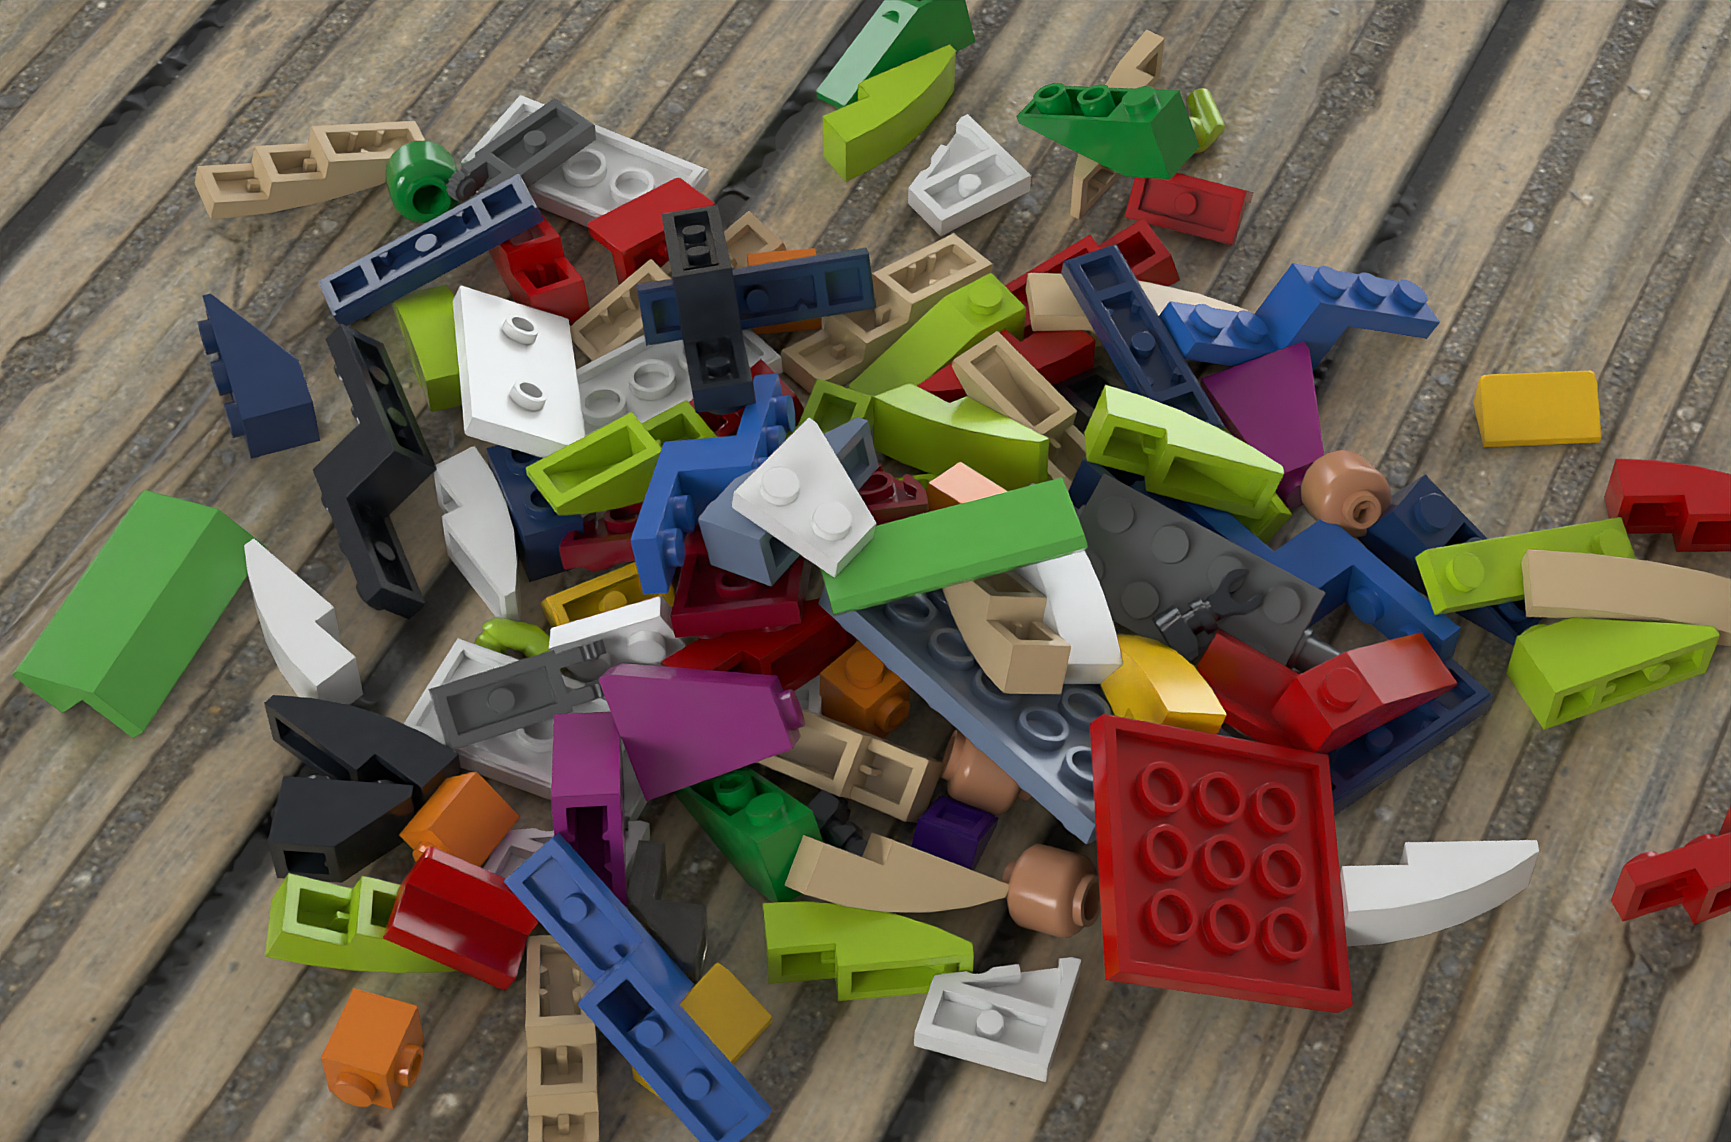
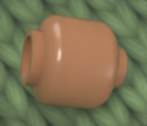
M1337 450L1328 452L1315 460L1306 471L1301 484V499L1307 512L1316 521L1321 519L1329 524H1338L1353 538H1359L1366 535V529L1372 526L1390 506L1391 489L1385 476L1360 454L1353 451Z
M956 729L953 732L942 762L945 764L939 776L947 780V791L950 797L994 814L1006 813L1014 805L1017 798L1028 801L1031 795L1020 788L1012 777L984 752L977 749L959 730Z
M1035 844L1025 850L1017 861L1010 862L1004 871L1002 882L1009 884V890L1004 899H1007L1009 914L1015 924L1020 927L1062 938H1071L1079 933L1084 926L1090 927L1093 925L1100 914L1099 876L1093 862L1085 855L1042 844Z

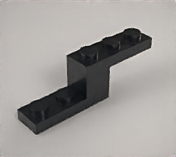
M718 205L663 213L661 216L695 412L708 411L715 415L734 413L740 410L743 405L756 403L742 335L733 271Z
M340 324L325 340L335 362L334 371L337 377L344 383L352 403V415L359 424L312 470L322 492V504L330 513L339 535V547L348 558L356 578V590L359 596L368 606L375 610H386L410 619L425 605V601L389 515L437 468L384 344Z

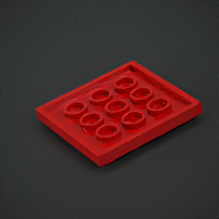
M1102 714L1090 723L1105 980L1337 1014L1353 1006L1329 755L1108 714Z

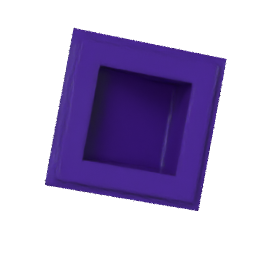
M942 795L918 819L911 847L974 871L997 827L999 818L995 817L996 815Z

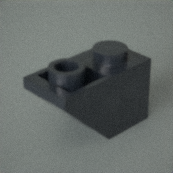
M312 775L307 778L283 776L268 840L277 878L285 879L288 873L324 882L342 883L403 843L404 839L399 834L418 813L414 786L401 785L390 780L359 782L335 780L323 775Z

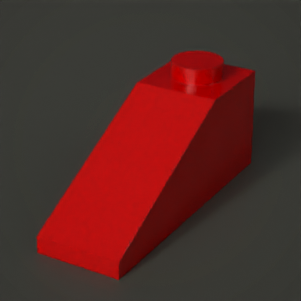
M1420 632L1346 651L1296 676L1270 712L1296 749L1327 754L1450 691L1456 686L1457 681Z

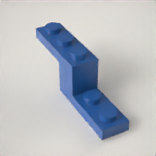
M1296 263L1291 264L1255 314L1245 310L1237 312L1212 308L1206 304L1192 305L1169 301L1159 315L1184 359L1237 366L1304 342L1310 351L1312 371H1314L1348 326L1427 339L1440 323L1426 303L1428 298L1425 292L1409 280L1401 279L1400 281L1378 278L1365 272L1355 274L1337 271L1324 265L1314 267Z
M778 373L754 376L753 386L756 403L745 406L736 436L664 442L630 540L643 595L669 592L676 567H682L684 564V541L687 533L694 532L695 524H699L698 518L735 478L761 466L786 441L787 432L794 431L795 410L793 400L790 395L783 396Z
M1173 498L1181 515L1326 592L1309 627L1346 602L1362 622L1371 624L1389 640L1421 632L1442 661L1449 656L1453 658L1461 628L1445 614L1434 615L1431 603L1338 524L1326 523L1320 519L1273 551L1230 513Z
M559 832L504 880V883L593 981L594 984L577 1003L578 1006L700 1142H740L769 1117L772 1108L680 1006L683 999L694 986L693 982Z

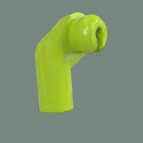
M1200 88L1192 91L1186 98V104L1192 116L1189 119L1199 144V148L1194 154L1205 152L1225 129V124L1211 92L1208 89Z
M500 617L492 618L482 624L484 631L477 636L474 643L504 655L511 648L523 653L527 658L550 651V636L540 627L532 623Z

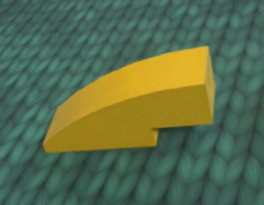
M1116 634L1123 665L1100 684L1115 716L1218 734L1227 714L1211 687L1191 663L1176 650L1158 640L1138 635Z

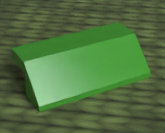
M1063 477L878 525L875 527L874 536L869 543L835 578L821 568L819 570L822 573L832 615L835 617L1080 553L1087 549L1088 545Z
M147 490L142 491L17 666L12 676L61 713H64L83 700L132 738L144 732L248 576L244 545L255 539L264 548L266 546L217 508Z

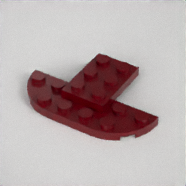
M878 464L877 470L858 490L859 495L876 521V526L930 512L927 494L921 483L909 474L904 475L903 481L895 479L891 474L883 472L882 464ZM644 501L621 508L606 510L604 517L597 520L596 512L589 513L583 517L584 535L577 530L567 532L559 546L563 568L584 567L589 571H600L608 569L616 563L635 561L630 540ZM695 524L693 533H687L684 541L685 560L670 615L675 638L695 636L699 639H715L733 631L758 629L762 632H777L794 624H802L812 565L811 561L800 554L773 586H769L711 565L699 524Z

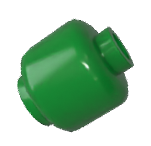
M413 141L407 143L392 154L386 165L385 180L390 198L395 209L408 220L417 223H427L457 207L459 203L450 197L446 191L448 179L458 169L453 156L442 145L432 141Z

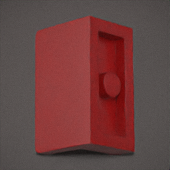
M1176 173L1171 179L1135 177L1124 218L1136 221L1144 218L1151 225L1235 246L1246 202L1251 203L1254 192Z
M674 178L590 221L587 226L589 235L611 251L618 285H620L650 259L660 268L669 261L661 214L713 206L716 203L683 179Z
M1218 629L1198 662L1196 670L1211 687L1227 715L1223 722L1260 743L1296 749L1270 711L1294 678L1300 674L1223 630Z
M428 847L399 887L383 939L506 991L516 979L528 935L539 921L504 883L505 878L435 847Z

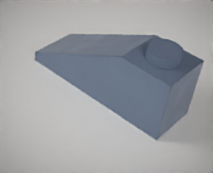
M859 417L824 434L857 491L879 467L868 420ZM757 467L735 478L707 506L698 518V522L711 565L773 586L800 554L732 508L734 491L759 468Z

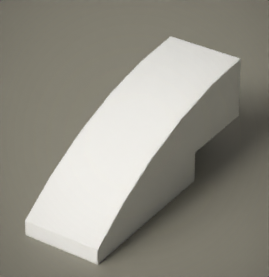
M473 446L436 464L437 470L433 473L438 505L445 513V515H442L447 554L495 617L520 621L522 598L513 525L506 500L493 472L477 448Z
M252 539L244 545L248 577L266 644L280 672L298 697L315 698L350 705L363 695L356 657L341 644L334 607L259 542Z
M1085 551L1015 569L1018 574L1047 597L1043 622L1071 645L1063 684H1101L1123 665L1111 614L1103 590Z
M1537 840L1405 842L1399 865L1342 866L1340 878L1347 946L1384 944L1424 936L1464 923L1501 905L1528 887L1539 853Z

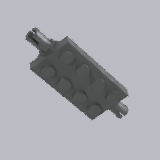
M1105 473L1101 477L1087 505L1081 506L1080 509L1074 506L1088 548L1084 551L1103 590L1111 618L1143 637L1158 640L1168 646L1152 620L1153 617L1172 605H1175L1182 615L1190 610L1188 605L1190 601L1198 596L1204 601L1216 592L1222 578L1228 572L1235 569H1247L1249 574L1230 586V598L1237 603H1245L1263 592V599L1259 607L1252 613L1232 615L1216 622L1219 629L1289 669L1293 670L1295 668L1302 673L1344 653L1312 635L1314 629L1309 627L1326 595V592ZM1217 630L1209 635L1202 631L1195 636L1198 640L1199 657L1190 663L1197 666Z

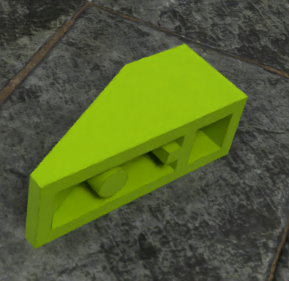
M989 273L943 297L852 381L848 388L870 395L874 399L876 395L908 383L917 386L996 331L1000 332L1006 329L1019 341H1023L1026 307L992 273Z
M1571 617L1551 625H1534L1517 636L1506 674L1543 730L1706 673L1720 634L1714 626Z

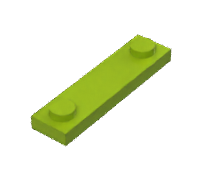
M1618 517L1423 551L1415 558L1434 615L1524 600L1521 560L1527 549L1590 553L1636 559L1622 518Z

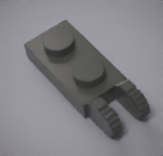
M554 98L477 151L473 159L461 166V169L456 170L452 177L448 179L446 191L450 197L460 203V201L469 200L470 196L474 198L516 174H520L528 188L595 141V125Z
M603 639L556 654L554 650H550L428 689L446 747L451 750L462 748L552 719L556 714L573 712V706L604 697L598 679L587 682L583 687L567 692L560 668L578 663L581 665L597 660L600 655L606 654Z

